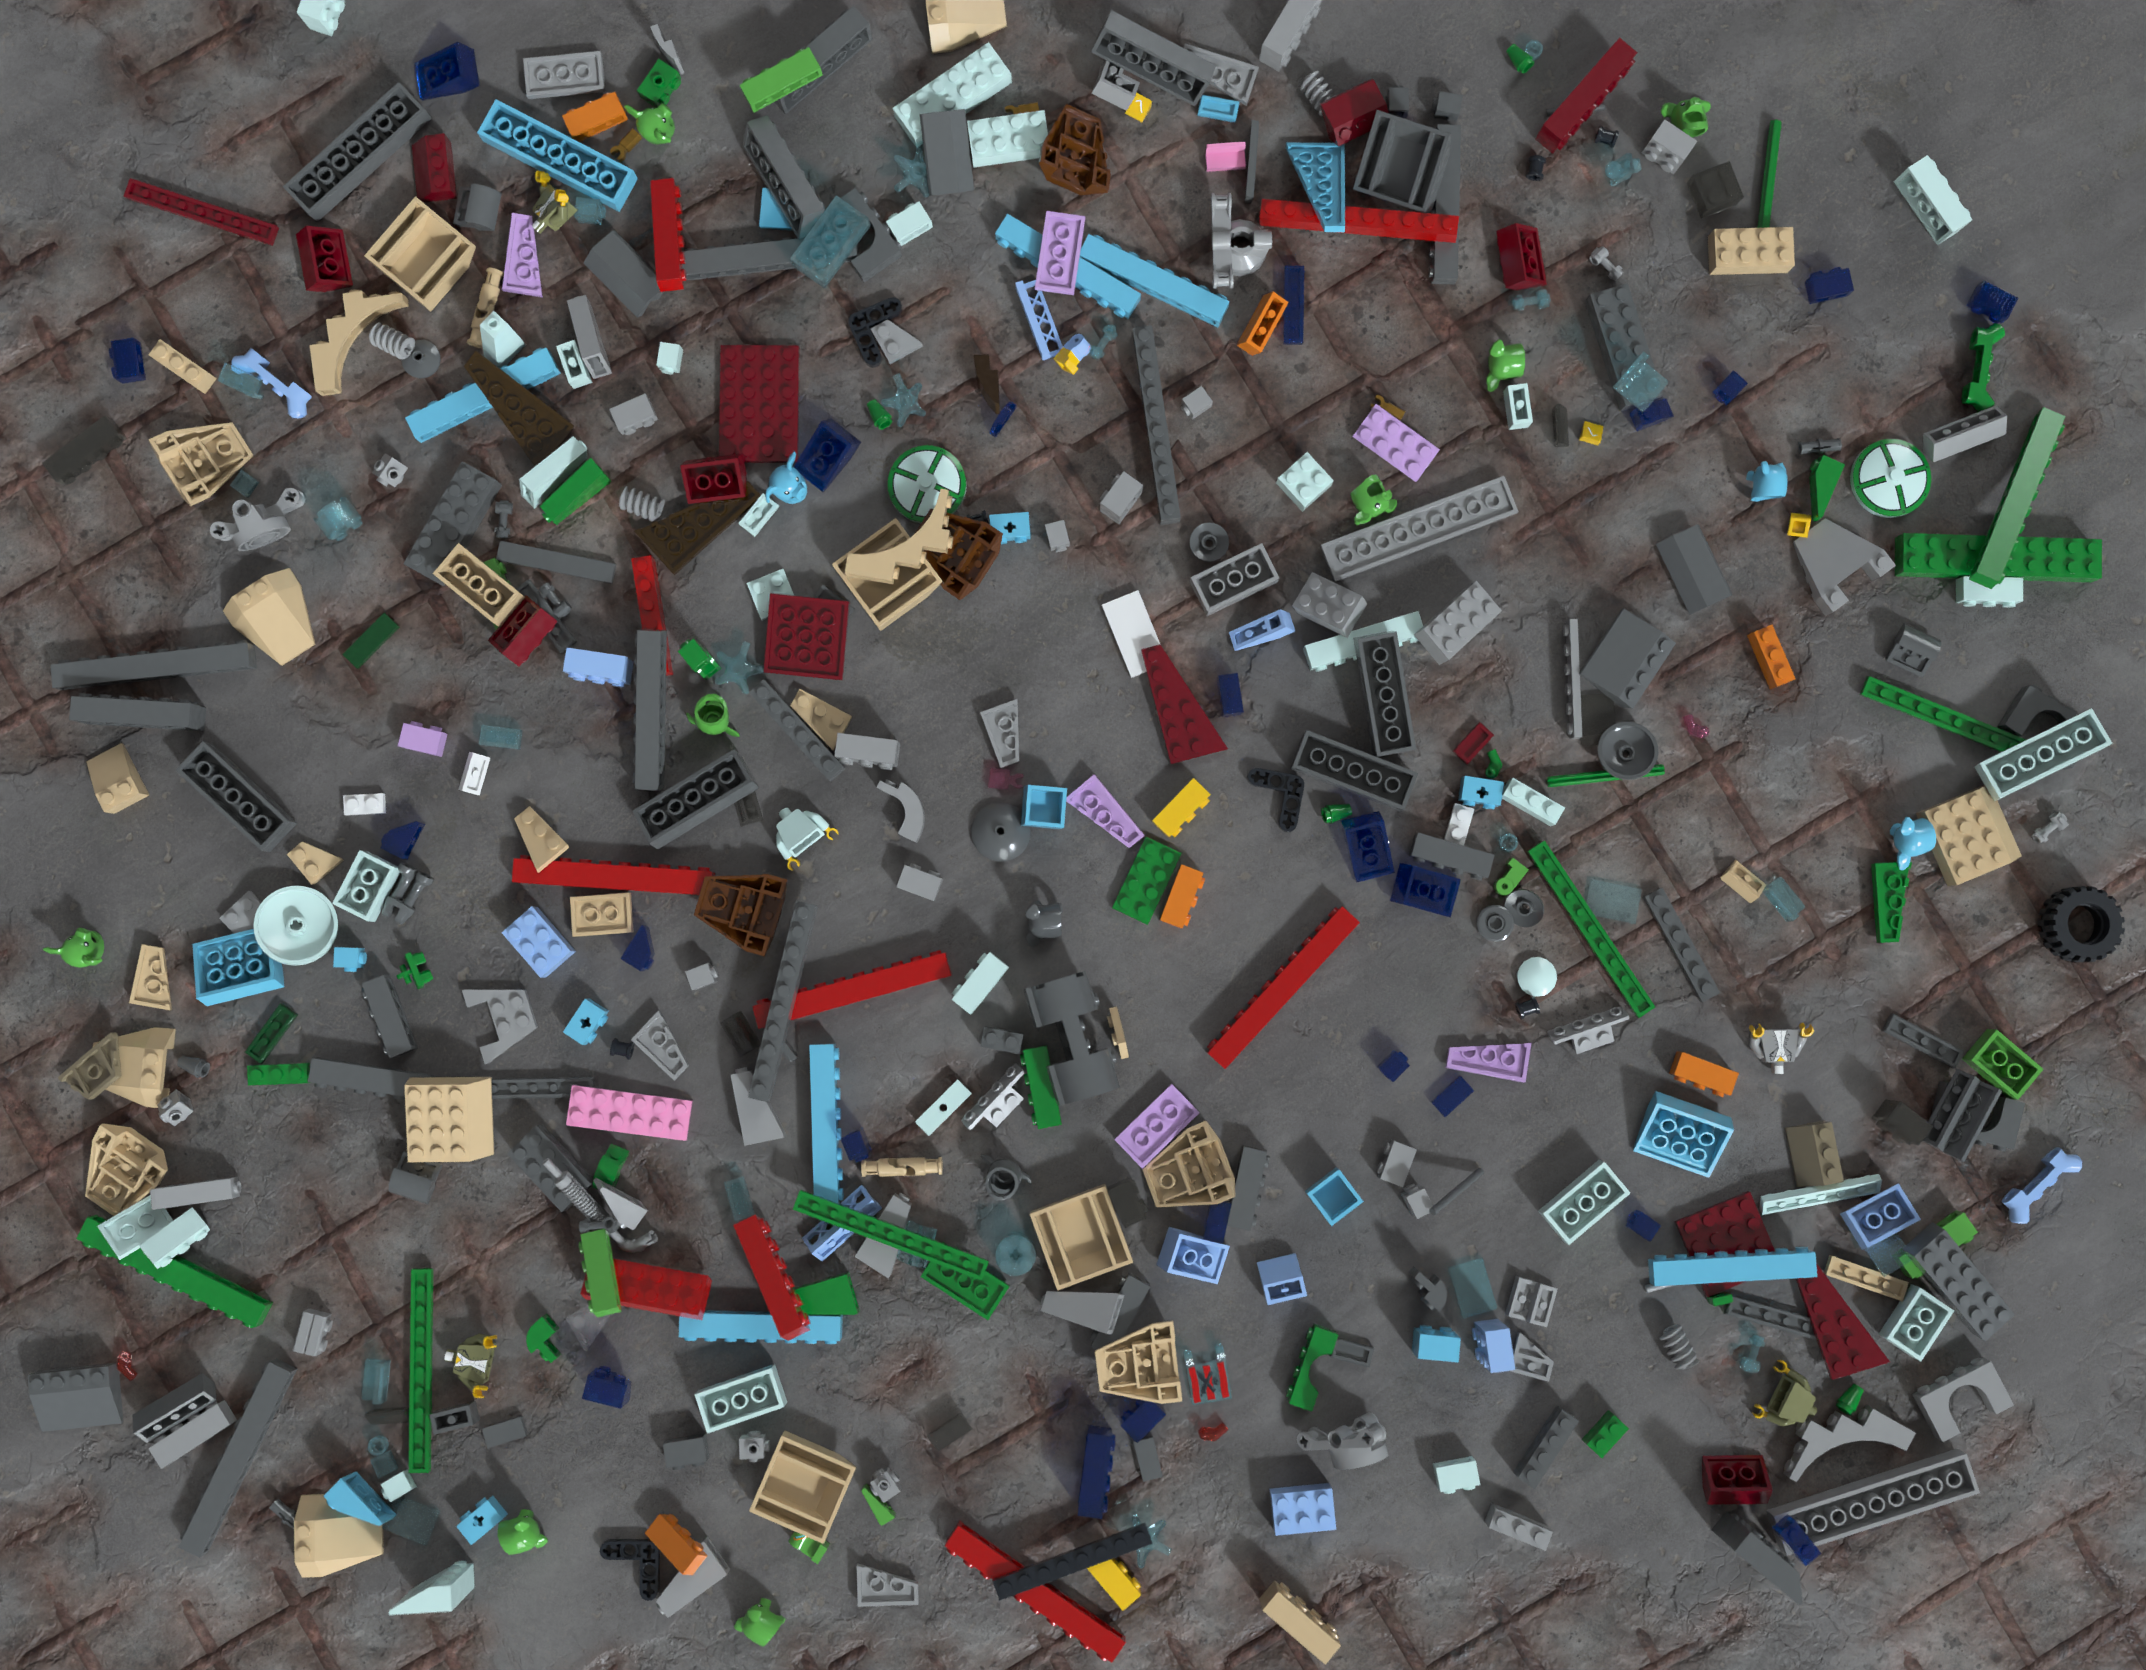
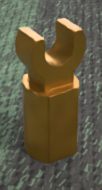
M1038 102L1018 105V107L1011 105L1005 107L1006 113L1012 112L1013 114L1039 111Z
M632 128L619 142L618 146L611 148V155L614 156L615 153L620 152L621 154L617 159L620 163L623 162L626 158V153L630 152L642 140L641 135Z
M1376 395L1375 400L1380 402L1379 406L1401 421L1406 411L1390 402L1386 403L1382 396ZM1371 404L1370 409L1372 410L1375 405Z

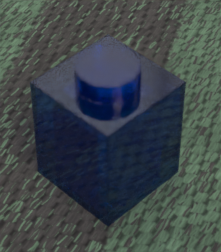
M1733 370L1715 388L1713 393L1719 402L1727 405L1748 383Z
M1392 1051L1376 1068L1390 1082H1394L1410 1066L1407 1063L1409 1059L1401 1051L1399 1053Z
M1639 1210L1629 1214L1626 1219L1627 1224L1625 1225L1649 1242H1651L1661 1227L1659 1223Z

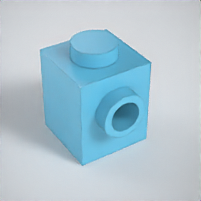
M334 947L333 967H343L345 972H357V968H364V964L367 961L365 948Z

